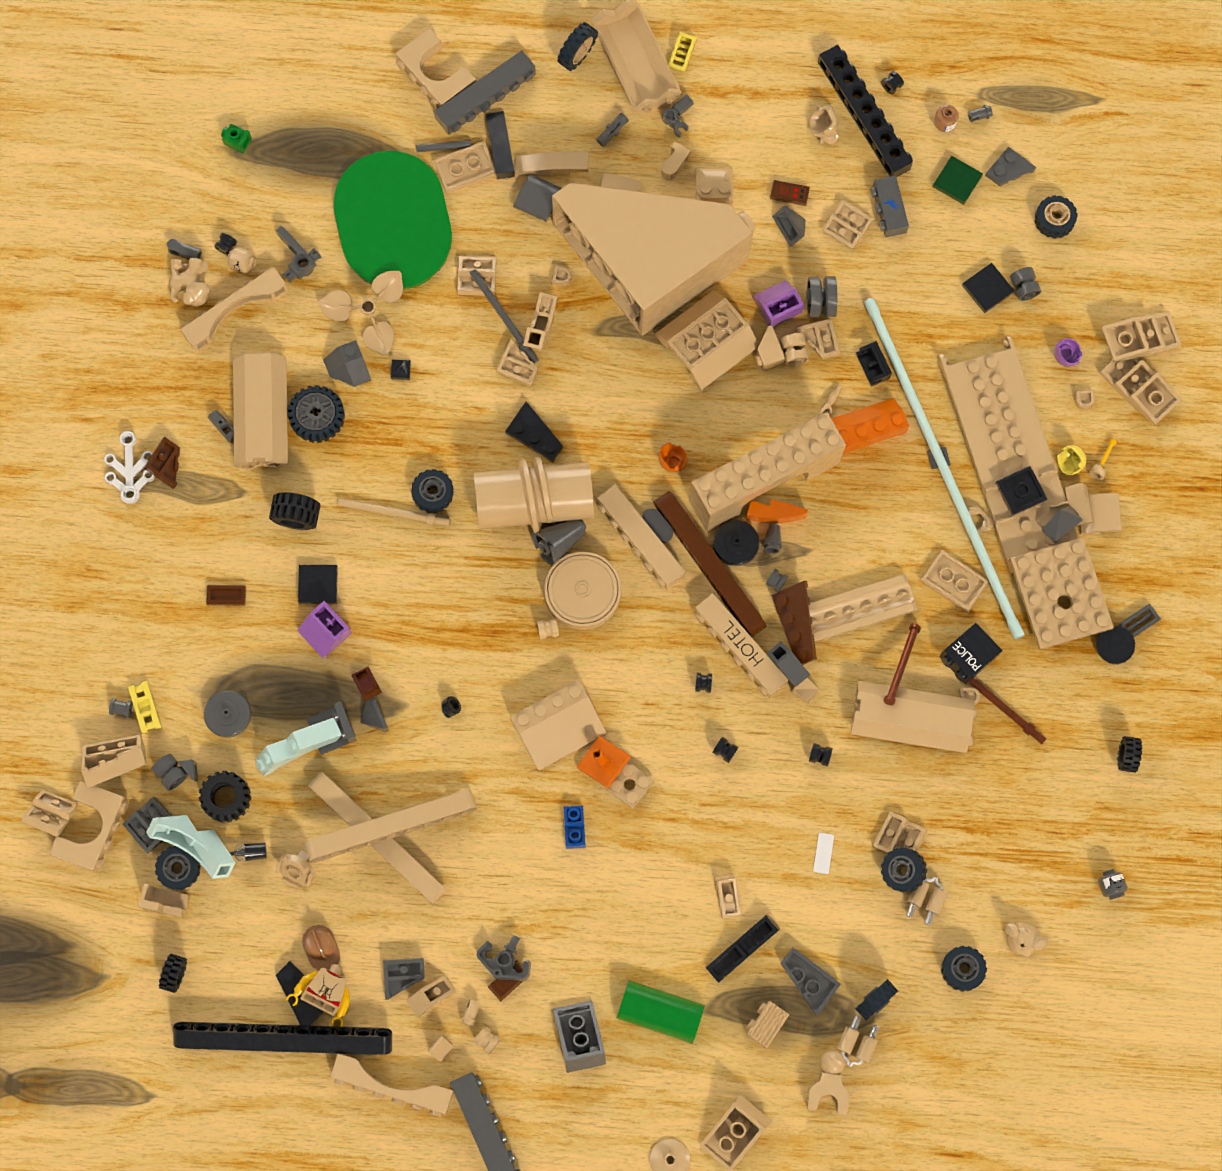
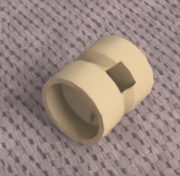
M793 333L781 338L780 341L782 350L785 351L784 357L787 366H798L809 361L808 350L804 348L806 341L803 333Z

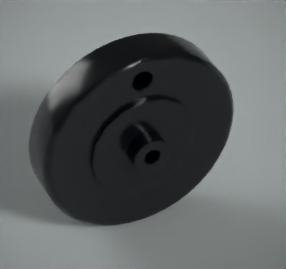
M732 520L721 525L716 531L713 541L716 555L722 562L730 566H743L751 562L755 558L760 544L756 530L749 523L741 520Z

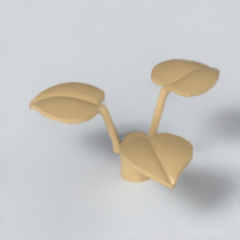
M388 271L377 276L372 282L371 289L378 296L372 300L364 299L360 305L350 307L352 303L351 297L341 290L330 292L318 300L322 312L328 318L337 322L347 320L350 316L349 310L361 309L364 315L370 316L373 326H368L364 330L363 341L365 345L382 355H386L390 351L394 341L393 329L386 321L376 324L373 314L376 310L375 302L380 298L387 303H392L401 297L403 283L400 271Z

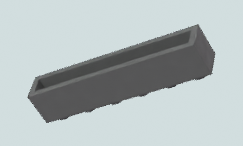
M523 50L436 109L434 111L435 119L448 135L452 132H457L466 122L473 121L479 113L486 112L492 104L502 101L511 91H516L522 83L532 80L536 74L535 65Z
M473 1072L450 1082L488 1171H520V1169L516 1170L513 1162L516 1160L512 1151H507L505 1147L507 1139L503 1131L499 1132L496 1124L499 1121L495 1112L490 1113L488 1105H491L486 1093L482 1094L479 1088L483 1085L478 1074L474 1076Z

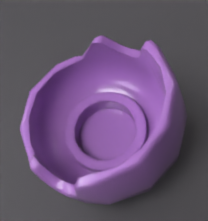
M1070 338L1060 340L1054 349L1055 359L1060 365L1065 367L1080 363L1079 360L1083 356L1080 345L1076 340Z

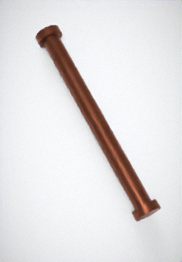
M910 624V632L888 695L883 700L887 705H894L896 702L895 696L917 633H920L921 630L918 624Z

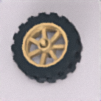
M586 22L581 23L564 42L557 62L569 71L576 69L577 65L579 66L582 60L590 53L591 47L596 42L598 31Z

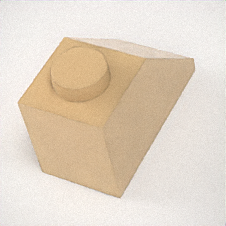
M772 325L768 326L755 356L756 364L758 367L761 366L762 371L784 365L785 361Z
M444 975L417 991L406 1002L418 1018L456 991Z

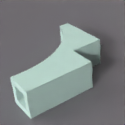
M331 718L294 731L287 739L266 746L255 759L258 771H261L263 776L269 775L286 763L308 752L336 742L342 734L335 719Z
M187 815L153 818L146 832L149 838L168 842L189 853L205 868L212 879L229 877L236 863L214 830L197 831Z

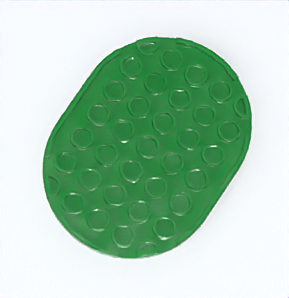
M381 151L364 156L344 172L334 193V213L343 253L351 269L362 280L371 285L373 280L382 273L400 271L402 273L403 290L417 287L430 280L444 266L452 245V230L441 183L434 171L425 162L413 155L399 151Z

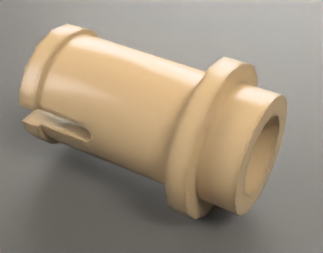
M467 1001L464 1016L461 1017L462 1024L473 1027L474 1023L477 1022L475 1018L480 1005L479 1002Z

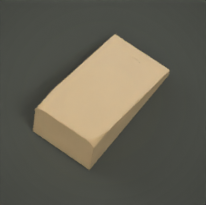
M1084 483L1065 487L1069 506L1083 519L1078 525L1093 522L1087 486Z
M732 874L715 877L722 919L742 916L736 876Z

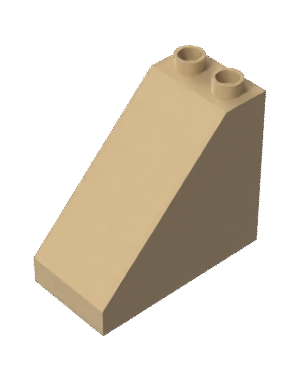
M569 183L552 195L553 225L641 336L745 264L749 258L750 247L753 243L752 231L755 230L754 222L745 211L737 214L730 204Z

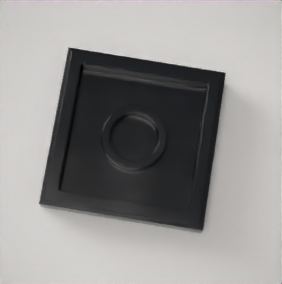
M990 263L962 284L963 288L984 313L991 310L1015 291L993 263Z
M1031 466L995 482L1012 516L1047 501V497Z
M299 565L298 603L321 604L325 601L327 604H337L338 565Z

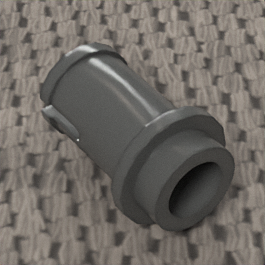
M984 105L982 108L968 111L970 122L984 118L989 119L993 116L991 106Z

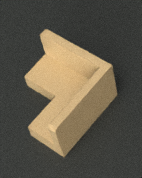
M144 883L138 907L146 911L184 919L190 896L155 888Z

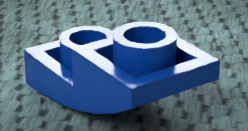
M583 805L564 807L566 849L586 848Z

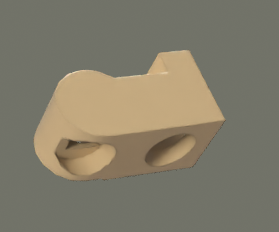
M676 141L671 147V157L662 163L661 175L666 180H673L690 158V150Z

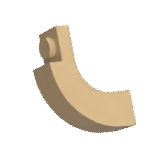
M539 293L534 317L530 327H527L523 346L539 350L545 348L552 328L558 296Z

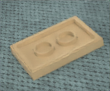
M484 141L433 160L446 194L496 176L493 160Z
M942 549L920 580V582L967 613L989 583L987 579Z

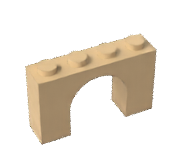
M428 28L395 53L396 64L401 71L405 70L407 72L409 80L413 84L416 83L419 86L420 92L424 96L427 95L431 99L430 102L433 107L438 109L474 84L476 79L464 66L452 76L442 81L431 80L422 73L421 70L424 63L442 49L441 40Z
M80 781L73 800L99 811L103 821L102 830L95 840L86 844H77L61 837H56L49 855L97 873L105 863L104 855L112 846L113 840L111 838L120 827L119 819L121 814H124L127 810L128 803L126 802L128 799L96 786L87 788L86 783Z

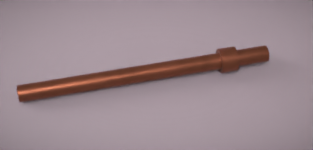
M973 678L969 682L970 685L1023 728L1025 734L1031 735L1040 744L1045 742L1046 738L1035 729L1036 727L1032 723H1027L978 680Z

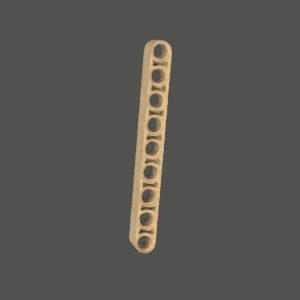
M322 771L308 784L348 825L354 826L373 820ZM393 838L371 845L432 904L446 891Z
M464 790L310 839L304 843L310 863H316L472 813L477 810V806L471 790Z

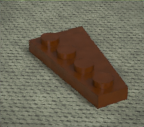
M805 580L771 595L791 651L802 665L817 660L815 640L811 624H813L812 616H810L809 611L810 599L807 595L808 583Z

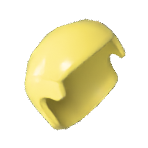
M1076 445L1063 448V451L1057 456L1058 466L1066 475L1077 474L1086 465V455Z

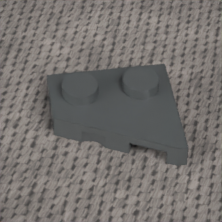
M1008 147L986 172L985 176L998 186H1002L1011 180L1021 178L1022 175L1029 172L1030 174L1033 173L1036 167Z
M424 958L383 961L385 1000L392 998L425 978Z

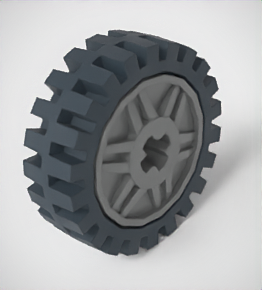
M307 386L308 389L302 388L300 393L297 392L294 395V399L292 398L288 406L290 425L294 432L305 441L322 443V440H325L326 442L330 437H335L336 433L340 432L341 426L343 427L345 411L342 401L333 390L325 386ZM318 411L319 415L314 416V412Z

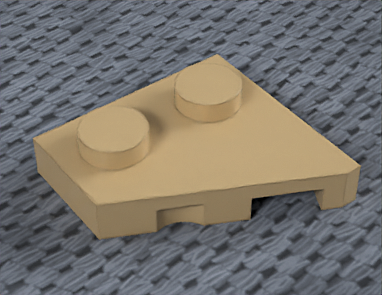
M832 319L796 327L797 332L804 334L805 341L822 360L841 355Z

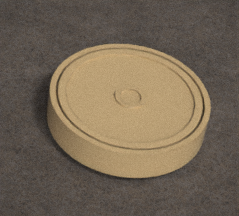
M591 552L568 554L559 559L547 574L544 586L546 604L553 617L569 628L589 630L606 623L618 609L621 600V581L614 566L598 554Z

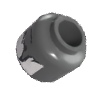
M1114 869L1103 872V877L1098 880L1103 896L1109 897L1110 900L1124 896V892L1128 889L1123 874L1121 872L1115 873Z

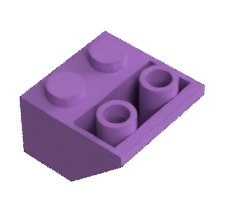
M786 280L752 296L768 326L772 325L774 327L803 313L804 303L796 289Z
M325 601L309 613L297 630L323 659L352 634L350 628Z

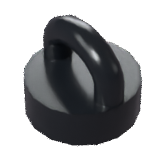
M449 696L443 700L442 712L445 717L450 718L460 713L461 704L458 699Z

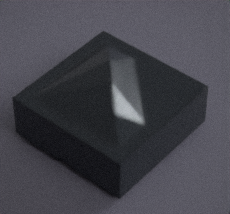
M392 360L391 379L410 380L411 360Z

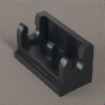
M877 340L859 348L860 351L856 352V356L870 386L872 387L889 380L892 372Z

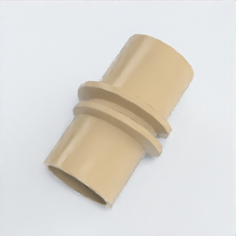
M535 457L532 467H529L525 458L519 460L518 467L514 469L473 473L479 530L531 525L536 534L541 529L542 523L594 518L592 482L588 461L544 466L540 457Z

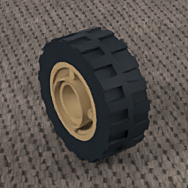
M1056 195L1042 200L1034 217V222L1037 225L1036 228L1040 230V233L1053 239L1067 236L1072 231L1078 217L1077 209L1074 207L1073 202H1070L1068 198ZM1052 215L1058 216L1059 219L1054 218Z

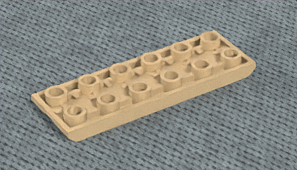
M906 574L810 603L809 611L813 623L811 624L812 634L814 635L815 642L918 611Z

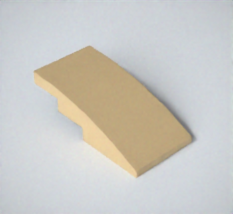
M1169 311L1157 315L1150 314L1140 318L1136 316L1101 327L1113 362L1153 355L1179 348L1182 345Z
M1137 358L1113 362L1112 359L1099 371L1101 376L1131 406L1154 425L1182 401L1158 372L1154 373L1143 360L1139 361Z

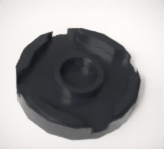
M1113 626L1112 630L1100 633L1097 638L1096 649L1098 655L1105 662L1119 665L1132 657L1135 652V640L1129 630L1120 626Z

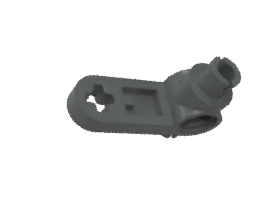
M280 225L275 229L276 234L295 254L293 261L287 265L289 269L283 273L285 279H288V282L291 283L295 278L300 280L304 276H309L313 272L314 267L317 266L315 262L321 258V255L315 248L307 253L289 232ZM302 262H307V263H308V264H307L306 266H304V267H300V266H299L300 263H302Z

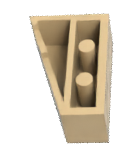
M141 734L82 746L81 772L87 788L146 765V750Z

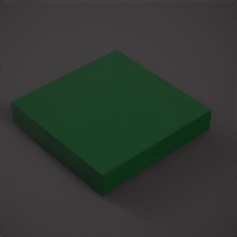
M951 156L932 187L964 205L982 178L983 173Z

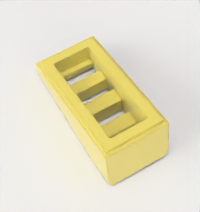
M679 32L668 64L670 68L685 73L697 37ZM681 40L690 43V46L681 44ZM678 48L687 49L688 53L678 50ZM676 54L686 56V59L679 58ZM674 60L684 63L683 66L673 63Z

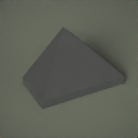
M783 206L772 216L790 247L805 236L806 220L788 206Z
M1068 506L1060 509L1042 528V531L1056 543L1083 519Z
M375 697L370 698L366 701L360 723L383 732H388L389 729Z

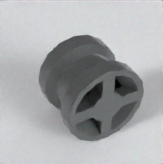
M775 568L769 576L766 585L774 587L775 591L779 592L788 576L780 574L779 570Z

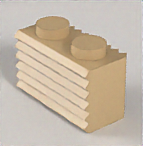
M768 1001L767 1004L762 1003L757 1011L760 1015L756 1021L752 1019L746 1027V1030H748L746 1035L766 1049L789 1016L787 1012L771 1001Z

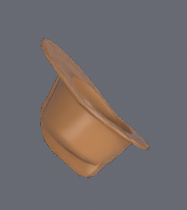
M315 925L307 929L303 935L302 943L312 967L318 971L321 968L329 970L332 964H338L340 951L330 929L323 925Z

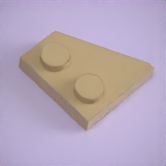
M510 339L496 373L531 387L537 375L538 367Z

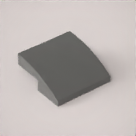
M530 174L520 190L513 207L546 222L553 212L552 195L562 188Z
M152 797L122 825L145 852L149 853L163 842L162 840L149 838L146 833L152 819L170 817L172 815L156 797Z

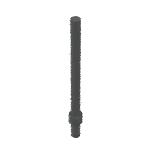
M477 270L471 271L470 275L520 345V350L534 364L538 362L539 359L531 347L523 346L525 339Z

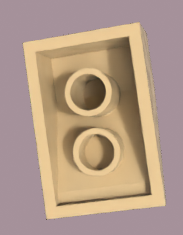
M740 1094L699 1146L724 1168L732 1171L772 1121Z

